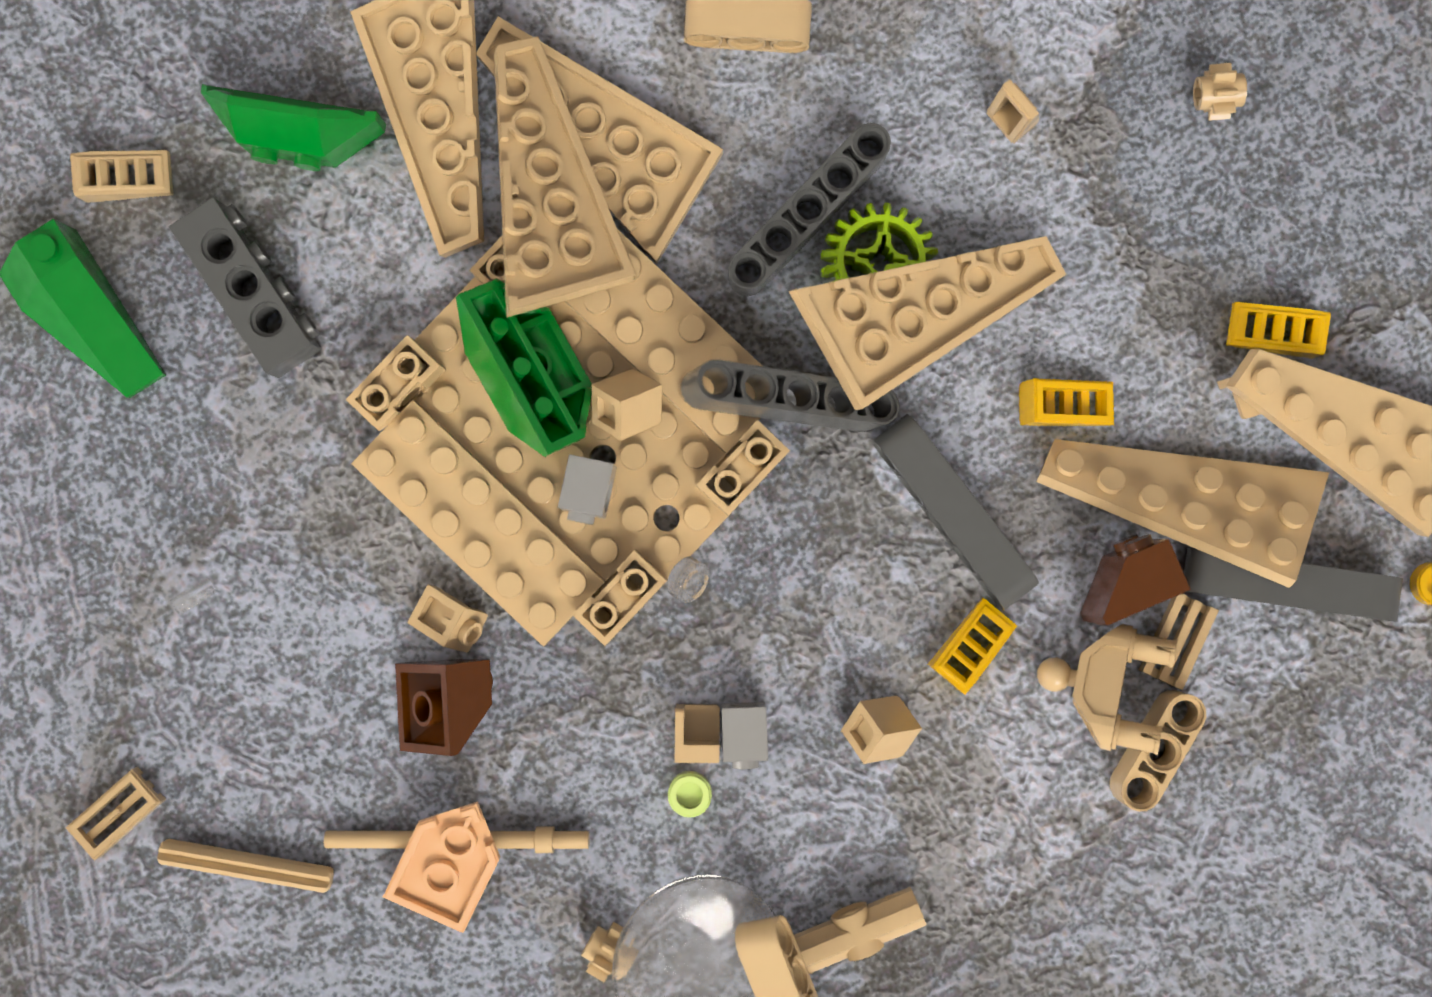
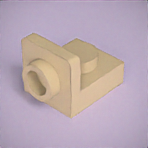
M428 584L407 623L445 648L469 652L472 645L480 638L488 615L479 609L468 607L442 589Z

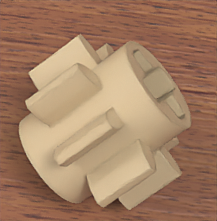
M1231 63L1209 64V71H1204V76L1196 77L1194 81L1193 101L1195 109L1208 112L1209 121L1230 119L1231 113H1236V107H1243L1246 102V77L1244 73H1237L1236 70L1232 71Z
M615 922L612 923L609 930L597 926L581 954L582 957L590 961L586 972L603 983L610 974L620 979L636 951L635 947L628 944L631 932Z

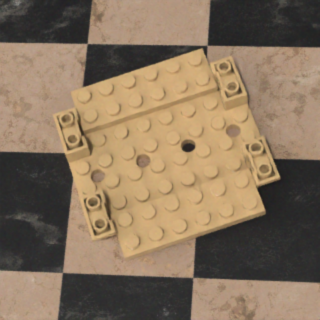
M619 230V235L636 274L632 282L545 307L551 310L592 384L629 369H635L662 384V414L659 425L620 441L592 424L591 396L585 437L547 457L542 456L508 431L469 362L464 350L456 297L415 340L407 335L345 399L378 431L385 428L351 464L543 647L573 616L606 646L790 451L759 422L761 418L699 410L685 402L681 393L683 378L687 373L710 360H724L756 366L762 365ZM503 235L469 270L475 277L460 293L494 279L505 283ZM703 376L702 380L705 389L713 394L714 386L711 380ZM746 382V392L748 396L755 400V391ZM600 446L611 447L616 454L614 465L617 469L606 519L595 517L593 525L567 520L568 511L559 509L558 503L569 454L591 459L592 453L596 448ZM669 505L678 511L679 523L673 530L663 531L656 526L654 515L661 506Z

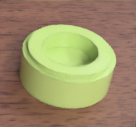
M685 771L675 776L671 781L668 789V801L671 808L677 814L683 817H696L704 813L711 803V785L702 774L695 771Z

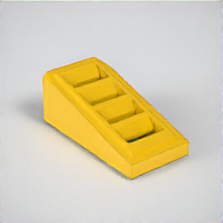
M1233 302L1226 346L1261 349L1270 353L1309 359L1320 357L1326 351L1331 313L1312 309ZM1248 315L1255 316L1252 338L1245 337ZM1267 318H1273L1270 340L1264 339ZM1286 321H1292L1289 342L1283 341ZM1305 324H1307L1305 342L1303 343Z
M1039 378L1021 382L1019 385V423L1024 426L1114 425L1113 382ZM1055 392H1059V414H1055ZM1073 392H1077V415L1073 414ZM1089 392H1095V415H1090Z
M982 597L927 665L958 691L966 695L1011 636L1017 625ZM983 614L1001 628L996 635L978 621ZM972 628L990 642L986 648H983L968 635ZM962 642L979 655L974 662L958 649ZM951 656L968 668L963 675L947 663Z

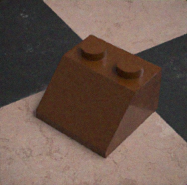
M1138 534L1113 543L1115 551L1102 556L1080 614L1083 621L1108 626L1191 590L1169 539H1152L1151 534L1138 537Z

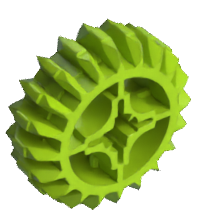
M889 202L883 204L880 214H876L873 203H867L864 209L865 218L861 216L859 211L853 208L848 213L851 225L845 220L838 219L834 227L840 235L834 233L826 235L825 242L834 249L822 250L820 259L833 264L823 267L820 273L821 277H835L836 280L834 281L849 278L845 265H850L851 270L860 271L864 275L878 272L873 268L874 264L870 265L869 261L873 260L881 245V255L885 256L884 261L888 260L889 262L883 271L927 262L926 260L938 255V248H924V244L931 240L933 234L931 231H925L920 235L916 232L922 223L920 217L915 218L911 224L904 221L908 214V209L902 207L895 217L890 215L892 207ZM877 230L873 246L867 249L857 248L855 252L845 251L847 244L857 235L866 231ZM891 233L899 237L907 245L913 260L908 259V255L894 250L891 244Z

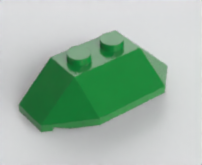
M202 84L201 94L234 140L251 154L250 158L252 160L265 164L275 165L278 163V159L294 161V166L309 171H320L321 166L336 168L384 134L386 130V123L377 111L360 110Z
M498 279L458 294L456 302L465 354L508 431L544 457L582 440L586 435L592 383L551 310L547 307H542L506 318L505 283Z

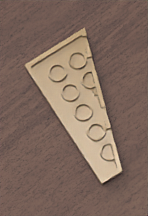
M374 0L350 11L439 256L446 258L484 242L474 0Z
M498 16L477 50L476 55L495 78L494 53L496 46L532 38V36ZM541 42L609 210L657 264L723 155V149Z
M536 36L497 45L494 61L507 318L632 282L636 274L539 37Z
M1047 236L795 289L789 291L852 406L855 410H860L1065 276L1066 273Z
M1250 349L1226 384V387L1419 536L1429 537L1432 533V406L1261 349Z
M1054 439L1036 482L1290 588L1297 581L1329 472Z

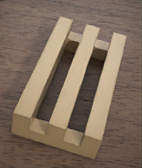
M1183 593L1171 598L1154 637L1167 639L1182 606L1188 607L1174 637L1175 640H1178L1174 668L1198 613H1201L1174 676L1170 675L1173 668L1162 665L1160 670L1154 668L1156 664L1142 661L1139 671L1180 690H1183L1219 610L1206 606L1196 599H1191Z
M139 767L131 769L66 827L94 861L101 858L166 800L161 793L157 794L152 789L155 786L150 780L145 781L141 776L143 772ZM132 784L136 790L86 834L82 827ZM144 797L147 803L98 846L93 842Z

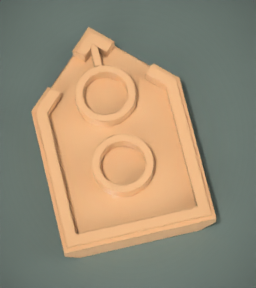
M478 801L418 821L383 898L464 933L500 859Z

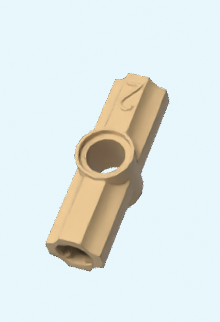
M908 887L869 904L857 902L845 906L831 915V920L799 932L794 937L809 974H812L844 959L858 961L868 958L884 947L885 942L924 927L926 922L911 887Z

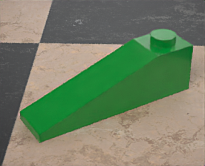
M52 219L15 242L0 271V277L21 311L127 398H131L166 376V373L76 229Z

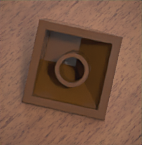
M454 659L395 663L400 751L444 756L458 755L492 705L493 677L490 671V660Z

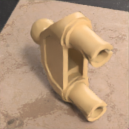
M1122 624L1109 631L1081 653L1078 670L1071 669L1070 665L1063 659L1058 657L1048 658L1039 665L1037 679L1042 687L1052 692L1064 690L1067 686L1074 687L1073 705L1100 749L1116 750L1117 745L1158 755L1163 726L1157 727L1121 719L1122 715L1118 714L1127 663H1132V659L1173 668L1178 640L1138 634L1137 629L1133 628V626Z

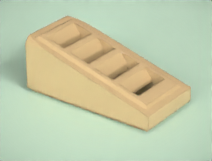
M1010 79L1002 85L986 113L1011 143H1016L1039 122L1037 108L1016 83H1013Z
M167 150L88 151L70 154L73 193L76 197L87 203L173 195L170 152ZM153 163L155 184H148L146 164ZM128 165H134L136 185H130ZM109 167H115L116 185H111ZM94 168H95V170H96V182H97V186H96V183H95V171H94Z

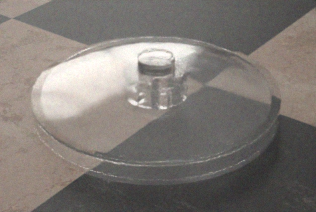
M696 875L685 877L663 886L647 897L636 908L618 938L612 963V982L615 997H755L736 949V927L739 923L774 917L776 914L751 888L741 882L723 876Z

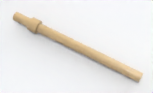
M536 826L535 831H490L497 849H535V853H554L555 849H589L590 844L589 831H555L554 826ZM327 830L324 835V847L406 849L414 831Z

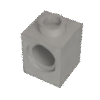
M569 454L558 503L559 509L568 511L567 520L593 525L595 517L606 519L617 469L613 463Z
M765 702L722 703L723 762H732V768L734 769L758 768L759 761H768Z

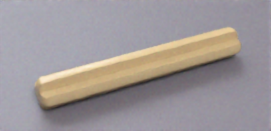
M174 839L163 841L160 844L157 861L161 865L325 893L331 888L334 877V870L329 866Z

